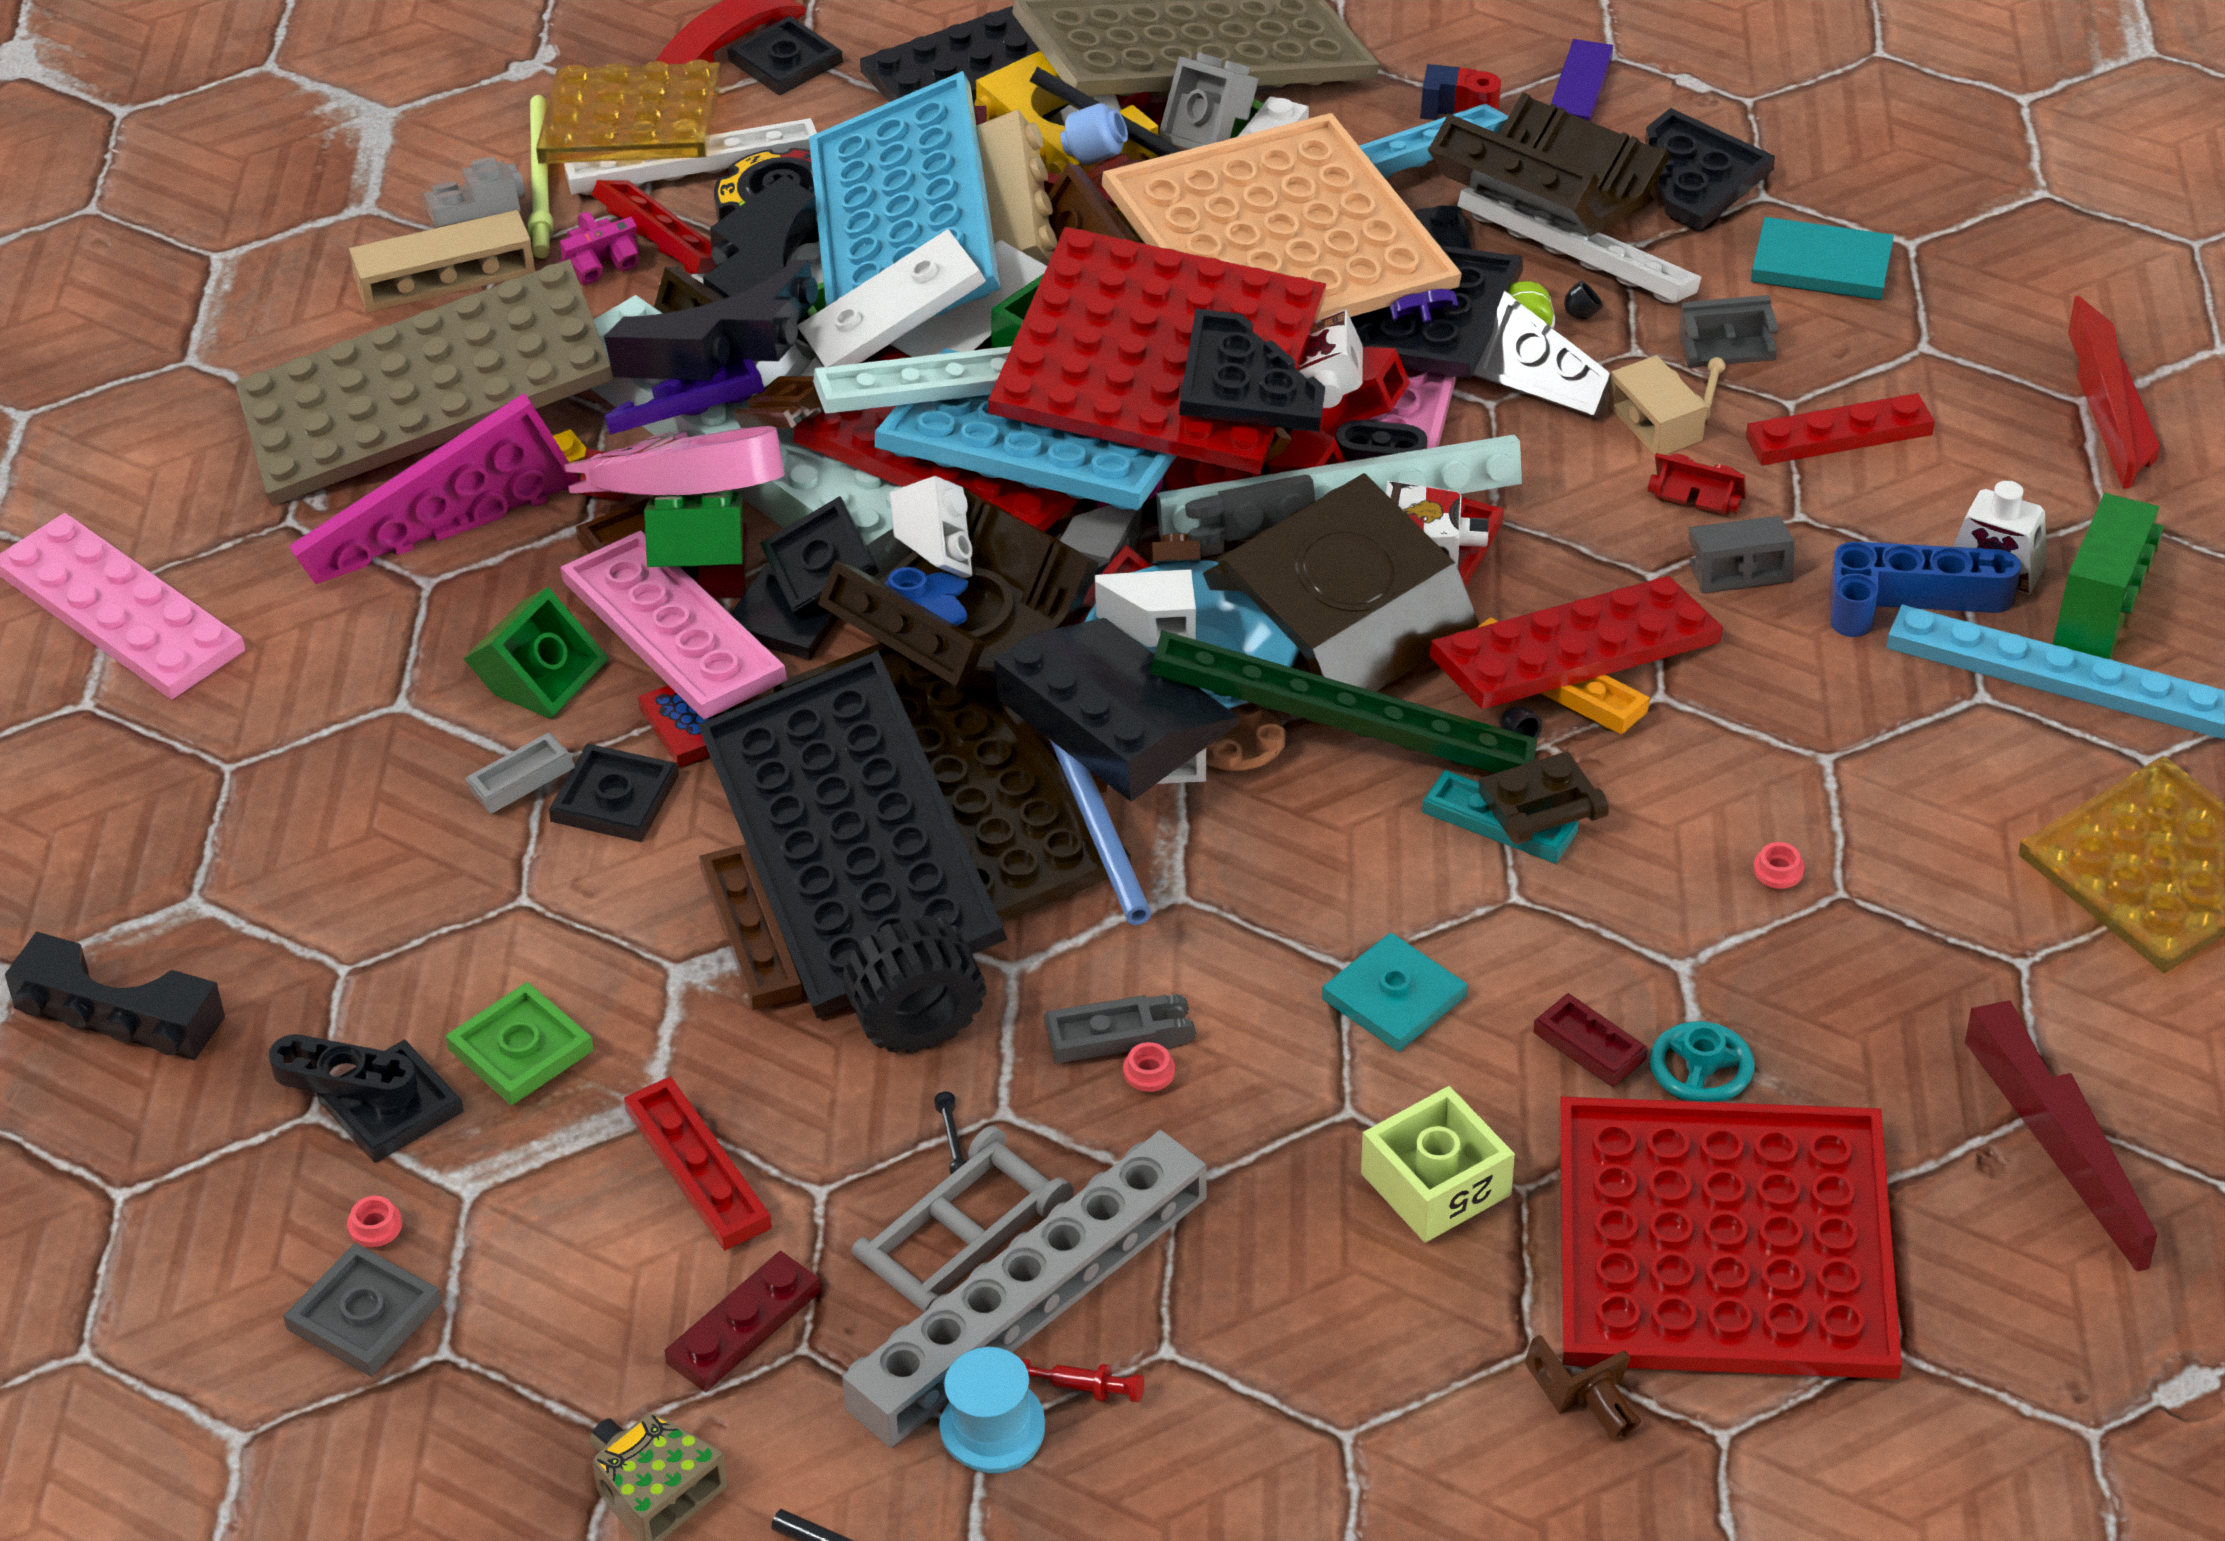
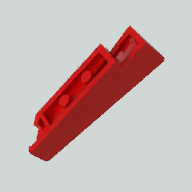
M2075 296L2068 335L2079 359L2077 377L2122 488H2130L2134 483L2136 474L2144 466L2150 468L2157 460L2160 445L2124 358L2120 359L2113 323L2083 298Z

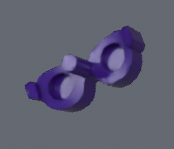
M1435 289L1399 298L1390 305V312L1394 322L1398 317L1408 315L1420 309L1423 323H1428L1432 321L1429 309L1444 308L1452 305V308H1458V302L1454 291Z

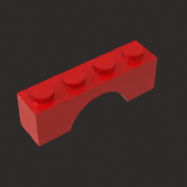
M1363 347L1362 385L1358 389L1342 395L1338 405L1332 408H1323L1320 432L1293 429L1289 434L1292 439L1290 444L1282 454L1273 458L1268 464L1271 474L1345 462L1336 442L1338 427L1347 421L1367 420L1378 415L1390 413L1410 384L1396 348Z

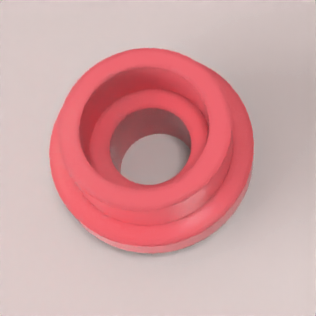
M1774 842L1766 845L1756 856L1753 867L1754 874L1761 883L1777 889L1790 888L1798 884L1804 876L1805 869L1804 861L1799 851L1794 846L1784 842Z
M1153 1042L1141 1043L1132 1048L1129 1055L1125 1058L1123 1076L1125 1081L1137 1090L1145 1092L1158 1091L1167 1087L1175 1077V1062L1167 1049L1162 1045Z
M368 1196L359 1200L353 1206L347 1220V1228L351 1239L355 1243L365 1247H379L388 1244L398 1236L402 1228V1218L398 1208L387 1198Z

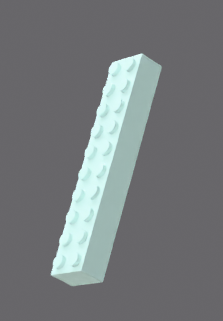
M635 295L593 319L608 360L604 336L624 316H647L662 313ZM615 378V380L593 387L591 390L615 407L627 401H631L634 403V406H638L654 399L651 388L668 379ZM747 401L741 403L725 402L711 406L707 411L698 415L688 416L682 414L643 425L642 427L654 435L687 431L688 437L742 429L733 412L737 409H748L750 406ZM801 417L794 418L796 424L803 420ZM794 427L792 429H777L785 475L770 482L733 489V492H743V499L783 528L790 526L841 496L847 504L880 570L878 574L873 576L877 580L914 551L894 536L890 492L902 487L793 442Z

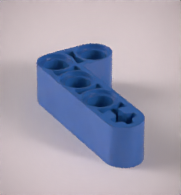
M1846 542L1841 544L1834 554L1830 583V622L1833 629L1844 636L1861 637L1872 630L1876 606L1900 608L1901 605H1906L1917 609L1987 613L2004 612L2014 605L2021 563L2014 554L2000 549Z

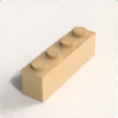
M1017 109L976 126L994 245L999 240H1002L1048 266L1053 250L1056 248L1057 239L1049 224L1048 217L1053 213V209L1044 188V181L1048 180V173L1044 162L1040 158L1039 148L1043 147V138L1037 125L1034 122L1029 124Z
M518 210L349 248L355 284L366 313L507 281L535 272L531 239Z

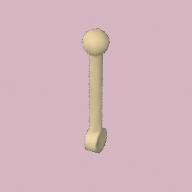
M1714 357L1708 362L1710 375L1703 399L1707 406L1705 422L1709 421L1718 376L1725 369V362L1719 357Z

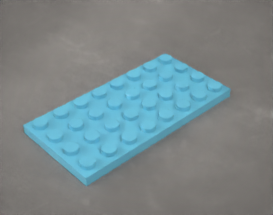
M963 71L809 137L826 307L947 229H949L978 267L986 282L934 316H941L950 309L974 299H982L991 292L1001 289L971 86Z

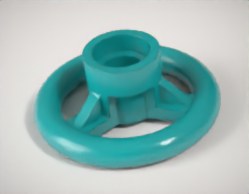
M1705 1021L1685 1022L1669 1028L1656 1039L1649 1058L1652 1074L1659 1085L1671 1095L1684 1101H1727L1740 1094L1749 1085L1755 1069L1753 1053L1742 1037L1725 1026ZM1669 1048L1686 1060V1067L1689 1071L1686 1084L1674 1078L1666 1067L1665 1057ZM1739 1066L1737 1074L1728 1083L1719 1087L1703 1088L1706 1076L1712 1075L1718 1068Z

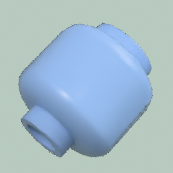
M1098 103L1070 113L1065 121V131L1061 132L1060 138L1063 149L1068 156L1074 155L1078 162L1089 166L1118 156L1122 151L1123 142H1126L1128 139V132L1125 121L1117 109L1112 110L1108 105Z

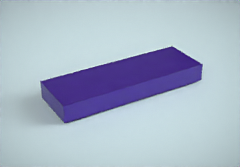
M1573 39L1551 104L1556 105L1558 109L1559 107L1564 108L1567 113L1591 122L1613 57V45Z

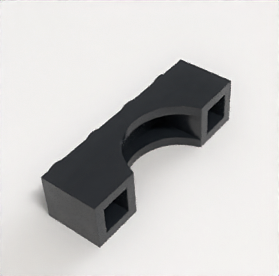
M37 931L5 973L14 1008L27 1015H39L63 1022L75 1029L84 1028L108 1035L120 1042L129 1041L156 1049L165 1055H177L194 1061L225 1018L217 982L170 970L158 979L140 986L128 988L105 986L90 978L81 944Z

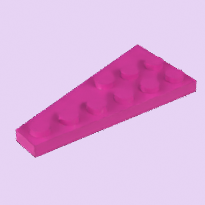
M523 393L289 545V547L313 582L319 584L369 565L373 557L393 550L397 555L413 550L412 543L434 536L436 541L504 518L507 510L529 502L531 507L546 503L548 502L547 495L564 489L569 490L568 486L580 482V478L576 473L565 472L564 465L568 464L569 461L526 394Z

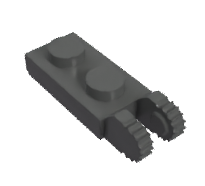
M1304 474L1218 491V495L1187 502L1185 510L1188 518L1200 519L1221 515V522L1198 526L1188 532L1189 541L1200 540V546H1207L1208 544L1221 543L1225 539L1231 541L1255 536L1257 533L1271 528L1288 518L1293 512L1315 502L1313 479L1310 475Z
M1178 993L1176 995H1160L1146 998V995L1052 1010L1044 1014V1024L1054 1064L1129 1052L1136 1045L1146 1042L1160 1044L1166 1049L1175 1048L1178 1045H1188L1187 1043L1192 1042L1195 1034H1197L1193 1021H1190V1018L1185 1019L1189 1011L1186 997L1183 998V995H1178Z

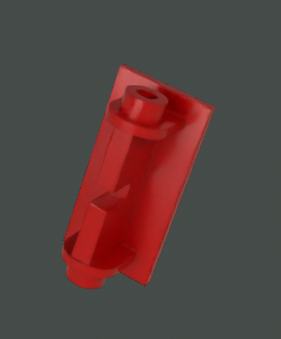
M1656 453L1655 455L1657 475H1651L1648 492L1655 493L1656 499L1687 506L1691 492L1694 491L1699 493L1695 503V508L1724 516H1728L1729 512L1735 514L1739 512L1742 498L1746 499L1747 496L1744 474H1740L1736 469L1727 465H1715L1712 467L1696 463L1690 457L1682 454H1671L1668 456Z

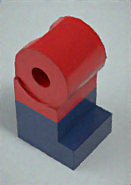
M1427 64L1422 90L1420 119L1437 120L1438 114L1449 113L1453 115L1483 104H1487L1499 111L1501 80L1497 75L1486 71Z

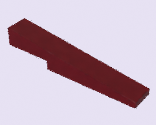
M2011 1000L1971 1008L1965 1044L2136 1272L2149 1269L2158 1234L2072 1073L2050 1076Z

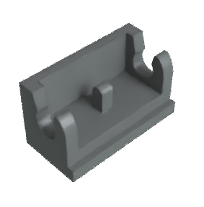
M1769 295L1682 302L1678 337L1688 368L1708 366V362L1714 357L1721 358L1725 364L1776 360L1777 349L1772 333H1777L1778 327Z
M1780 516L1689 527V541L1696 555V558H1690L1689 562L1693 574L1699 583L1701 593L1793 581L1794 539Z

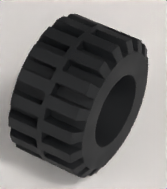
M921 916L917 920H913L912 917L900 919L899 923L892 926L889 923L881 927V931L877 934L867 936L861 941L863 946L854 949L849 956L851 963L845 965L843 971L845 978L843 981L844 990L867 1038L871 1039L873 1045L878 1048L886 1047L888 1052L898 1053L905 1049L906 1053H915L921 1048L927 1047L930 1049L936 1047L939 1042L945 1039L949 1041L958 1035V1030L967 1028L973 1021L972 1015L980 1012L983 1006L981 999L986 996L985 980L961 932L956 926H951L949 921L939 918L934 921L932 916Z

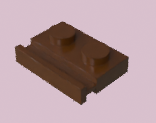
M779 376L764 388V392L757 393L747 401L750 408L737 409L733 412V415L741 428L772 426L777 429H792L797 425L794 421L795 417H801L803 420L810 419L820 414L824 409L813 383L814 376Z

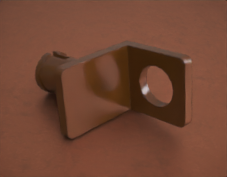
M1541 1335L1532 1339L1525 1364L1559 1414L1580 1403H1587L1608 1433L1611 1441L1621 1439L1620 1430L1626 1437L1641 1423L1640 1417L1634 1413L1615 1386L1623 1380L1630 1361V1356L1625 1350L1571 1377ZM1541 1358L1548 1365L1552 1373L1554 1382L1548 1377L1547 1373L1545 1372Z

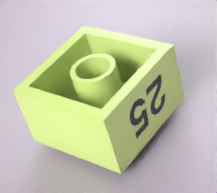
M1448 1086L1362 1133L1361 1174L1426 1243L1512 1195L1515 1153Z

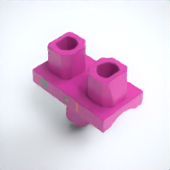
M584 212L578 214L577 217L579 228L567 231L568 238L560 241L562 259L559 260V263L570 259L577 279L583 286L595 282L602 277L603 267L600 262L612 259L617 270L622 272L637 267L639 263V251L635 242L637 226L632 217L610 223L608 218L595 222L591 213Z

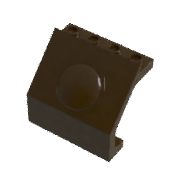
M1524 92L1520 95L1499 134L1448 113L1428 148V152L1445 177L1589 237L1652 202L1654 199L1650 192L1670 158L1668 151L1662 147L1657 149L1640 142L1637 137L1631 136L1630 138L1627 133H1617L1567 113L1564 108L1559 107L1558 109L1554 104L1547 105L1532 99L1529 94Z
M1365 473L1341 487L1327 492L1324 497L1307 507L1293 512L1288 518L1273 527L1257 533L1252 539L1239 547L1223 553L1217 558L1218 564L1203 573L1209 590L1241 591L1247 594L1299 648L1312 674L1374 692L1431 658L1429 654L1432 640L1453 635L1457 632L1475 629L1480 625L1456 563Z
M963 487L968 504L966 512L968 538L972 545V555L970 557L972 576L963 578L968 581V587L960 595L955 596L966 610L967 620L964 623L956 626L885 585L889 574L902 567L917 568L923 571L926 576L937 572L953 574L934 566L915 551L879 580L847 562H834L818 602L819 606L954 686L997 689L995 658L1032 633L1073 625L1092 608L1083 603L1099 565V562Z

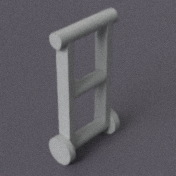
M991 1125L979 1132L972 1141L968 1151L970 1160L872 1241L866 1237L858 1239L854 1243L851 1253L921 1311L926 1312L936 1298L1036 1214L1039 1213L1046 1219L1056 1205L1069 1201L1073 1196L1074 1188L1063 1177L1049 1181L1005 1147L1006 1134L997 1126ZM995 1165L1030 1194L985 1231L950 1202ZM934 1217L967 1243L968 1246L922 1283L887 1254L930 1218Z

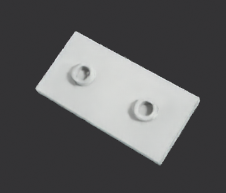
M947 229L797 325V327L824 367L858 364L984 284L986 280L949 229Z

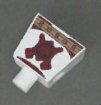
M1346 309L1316 321L1298 369L1307 379L1314 376L1325 386L1323 408H1332L1338 405L1342 395L1354 391L1362 385L1363 346Z
M2001 481L1996 484L1994 491L1988 489L1979 491L1962 523L1953 547L2000 549L2014 554L2021 563L2017 591L2031 595L2047 563L2045 510L2040 505L2022 500L2023 488L2020 484L2013 481Z

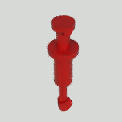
M1021 1359L1028 1370L1029 1376L1050 1379L1054 1387L1092 1392L1094 1399L1099 1402H1105L1109 1393L1128 1395L1129 1400L1136 1403L1140 1402L1143 1395V1375L1134 1374L1128 1378L1112 1376V1369L1108 1364H1100L1097 1370L1059 1364L1052 1369L1031 1366L1029 1359Z

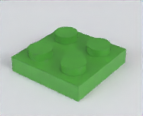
M529 982L524 983L445 1035L448 1050L511 1106L594 1051L592 1037Z

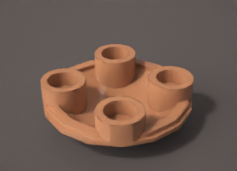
M1249 702L1229 709L1239 717V724L1206 747L1207 765L1222 770L1244 771L1261 767L1274 760L1285 747L1286 731L1278 718L1270 712L1263 710L1258 704Z

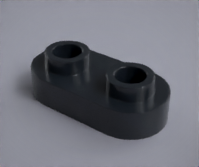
M1351 420L1340 425L1336 431V442L1344 460L1347 462L1427 449V435L1416 426L1408 424Z

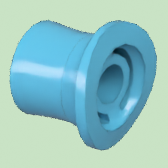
M982 1347L965 1352L950 1365L945 1375L944 1386L949 1403L940 1417L941 1440L946 1450L954 1459L973 1470L989 1474L1006 1473L1019 1469L1034 1457L1041 1447L1045 1435L1043 1407L1037 1396L1028 1389V1370L1018 1356L1002 1348Z

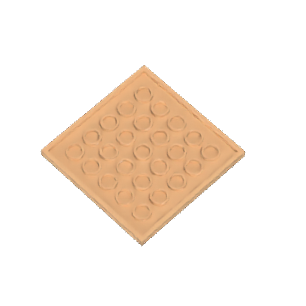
M1332 113L1103 171V188L1145 244L1327 283L1325 299L1316 321L1345 309L1349 316L1353 317L1389 307L1399 298L1410 294H1418L1435 289L1450 290L1459 287L1462 273Z

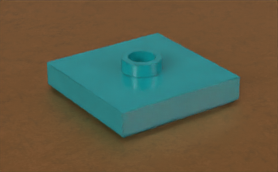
M1390 932L1322 986V1000L1394 1050L1400 1052L1467 996L1468 984Z

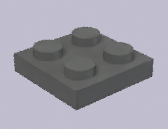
M354 1243L283 1317L288 1331L372 1377L442 1303L439 1288Z

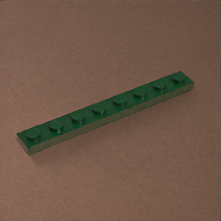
M1161 630L1150 674L1164 677L1171 682L1185 683L1212 691L1219 696H1230L1258 704L1268 710L1282 711L1305 718L1313 723L1327 724L1351 731L1361 737H1372L1399 745L1406 750L1420 751L1447 759L1454 764H1465L1493 772L1494 774L1534 762L1537 738Z

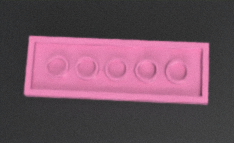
M66 513L58 516L0 553L1 578L171 700L245 651L241 635Z
M641 530L560 567L563 582L704 720L787 681L785 665L679 566L647 567L646 538Z

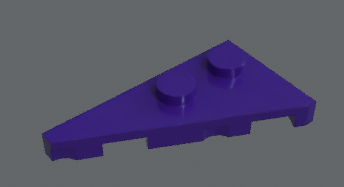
M752 359L729 360L710 381L668 379L651 388L654 399L649 402L634 406L633 402L627 401L604 416L608 432L611 435L682 414L688 416L698 415L707 411L711 406L725 402L741 403L749 400L753 394L764 392L761 374Z

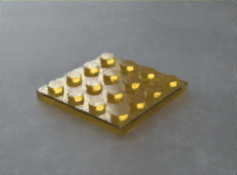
M692 60L686 64H667L662 61H654L639 66L611 63L604 67L588 68L575 64L566 66L563 69H557L536 147L538 164L706 157L722 79L720 62L708 63L705 60Z
M2164 755L2020 841L2018 855L2164 974L2225 936V803Z

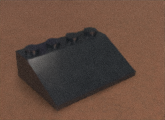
M1106 618L1032 633L994 659L998 700L1130 802L1239 724V717L1201 688L1185 683L1171 682L1164 677L1150 674L1154 654Z

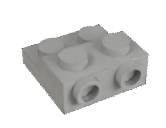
M1199 52L1196 60L1179 56L1158 136L1172 144L1187 149L1230 139L1235 118L1248 120L1259 79L1248 76L1250 67L1225 61L1224 68H1221L1223 59Z
M494 157L477 159L471 162L472 167L462 169L464 186L458 187L457 182H445L434 185L432 192L423 193L426 210L435 227L466 222L514 210L520 211L518 198L525 197V190L521 173L517 172L515 163L506 165L504 161L497 162Z

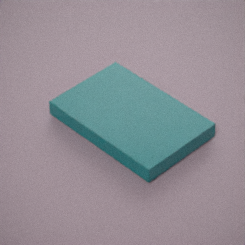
M1764 217L1752 268L1751 281L1882 300L1894 235Z

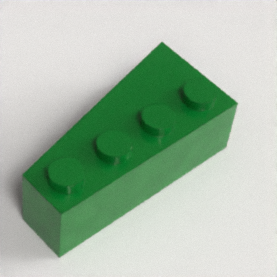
M2108 493L2103 494L2068 573L2053 645L2111 659L2125 617L2133 612L2137 594H2140L2146 572L2149 573L2154 553H2157L2164 529V525L2156 523L2160 506Z

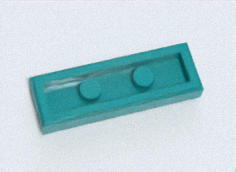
M1447 770L1443 771L1422 801V813L1555 864L1578 832L1579 820L1533 834L1532 840L1516 845L1510 840L1478 793L1479 782Z

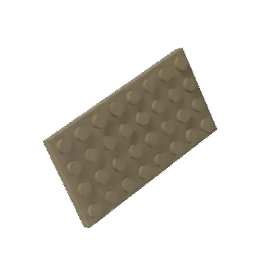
M1014 0L1012 14L1060 78L1092 98L1097 95L1107 94L1132 96L1135 93L1141 92L1169 94L1179 56L1196 60L1198 52L1223 59L1221 68H1224L1225 61L1250 67L1248 76L1259 79L1257 86L1283 87L1286 84L1295 83L1320 85L1323 82L1330 81L1356 83L1364 79H1377L1380 65L1325 0Z
M568 259L557 264H550L541 270L522 277L504 281L500 285L473 295L463 296L459 300L435 309L422 311L416 316L397 323L379 327L375 331L348 341L338 342L329 348L310 355L297 357L288 363L269 370L254 373L247 378L236 381L235 384L266 494L272 506L448 442L523 393L526 394L534 408L537 409L615 380V377L612 375L609 360L571 260Z

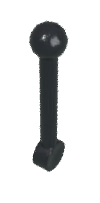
M944 1091L935 1096L934 1102L936 1111L942 1113L952 1157L949 1172L953 1174L967 1161L962 1158L952 1112L956 1108L955 1096L951 1092Z

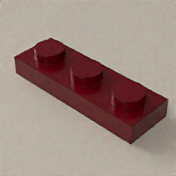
M780 1250L664 1350L666 1364L706 1393L821 1292L820 1278Z

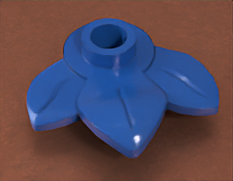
M913 567L898 568L889 574L885 585L956 626L967 620L965 608L955 597L968 587L967 580L944 572H937L926 576L923 571Z

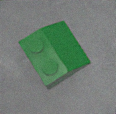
M546 587L521 601L463 659L494 695L546 718H551L610 658L553 591Z

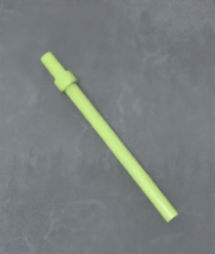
M536 95L530 100L532 213L528 217V234L532 238L533 255L536 258L544 259L550 254L549 239L554 233L553 217L549 214L547 100L541 95Z

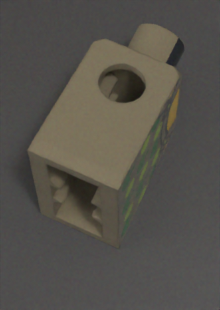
M656 1413L647 1414L628 1430H625L612 1418H607L601 1421L590 1435L589 1444L599 1452L592 1461L597 1490L636 1541H662L728 1487L723 1453L716 1447Z

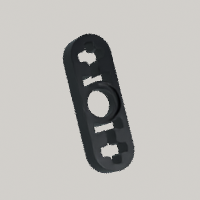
M299 1034L287 1035L278 1039L269 1050V1060L273 1076L283 1086L384 1106L404 1104L412 1099L417 1092L418 1084L413 1062L402 1054ZM348 1063L357 1067L348 1076L335 1077L329 1074L334 1067L340 1064Z

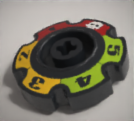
M790 148L787 152L776 153L772 149L752 153L732 163L729 166L730 175L718 178L714 187L716 217L719 222L784 175L815 195L810 150ZM817 212V227L801 241L798 247L803 244L819 241Z

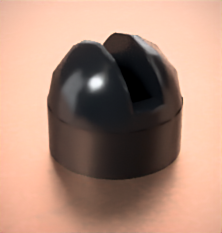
M1582 280L1567 292L1564 299L1566 312L1577 319L1592 317L1603 308L1598 295Z
M1516 705L1507 708L1501 714L1500 728L1533 738L1539 737L1542 730V720L1540 716L1529 708Z

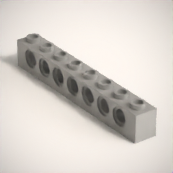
M1161 1129L1145 1142H1139L1132 1146L1122 1160L1106 1172L1096 1174L1082 1191L1069 1201L1056 1205L1046 1219L1029 1232H1022L1016 1236L1006 1250L989 1263L985 1262L976 1267L969 1278L949 1294H942L936 1298L929 1309L909 1325L897 1328L881 1347L868 1357H861L849 1367L846 1374L842 1376L845 1410L888 1447H894L949 1403L944 1386L945 1375L950 1365L965 1352L982 1347H998L1014 1352L1207 1199L1206 1164Z

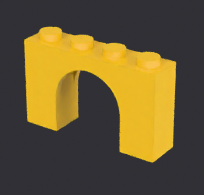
M1041 51L976 80V100L974 104L975 106H986L987 121L1018 109L1029 124L1034 122L1037 125L1043 138V147L1039 148L1040 158L1044 162L1047 172L1061 175L1068 163L1082 167L1096 187H1102L1103 171L1158 158V155L1130 139L1123 142L1122 151L1118 156L1089 166L1078 162L1074 155L1068 156L1063 149L1060 138L1061 132L1065 131V126L1051 123L1042 118L1045 114L1067 103L1029 82L1037 66L1062 80ZM1134 105L1119 111L1121 115L1158 135V125Z

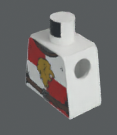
M1387 481L1386 494L1456 563L1457 568L1459 546L1487 547L1489 519L1460 517L1461 494L1457 491Z

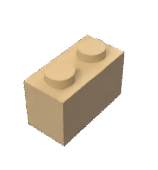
M1658 355L1611 371L1608 407L1654 455L1656 453L1666 455L1703 441L1705 420L1707 418L1705 402L1699 395H1695L1680 379L1678 373L1670 369Z

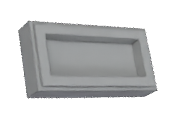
M549 732L467 776L465 780L470 792L487 812L492 814L574 769L575 765L568 751Z

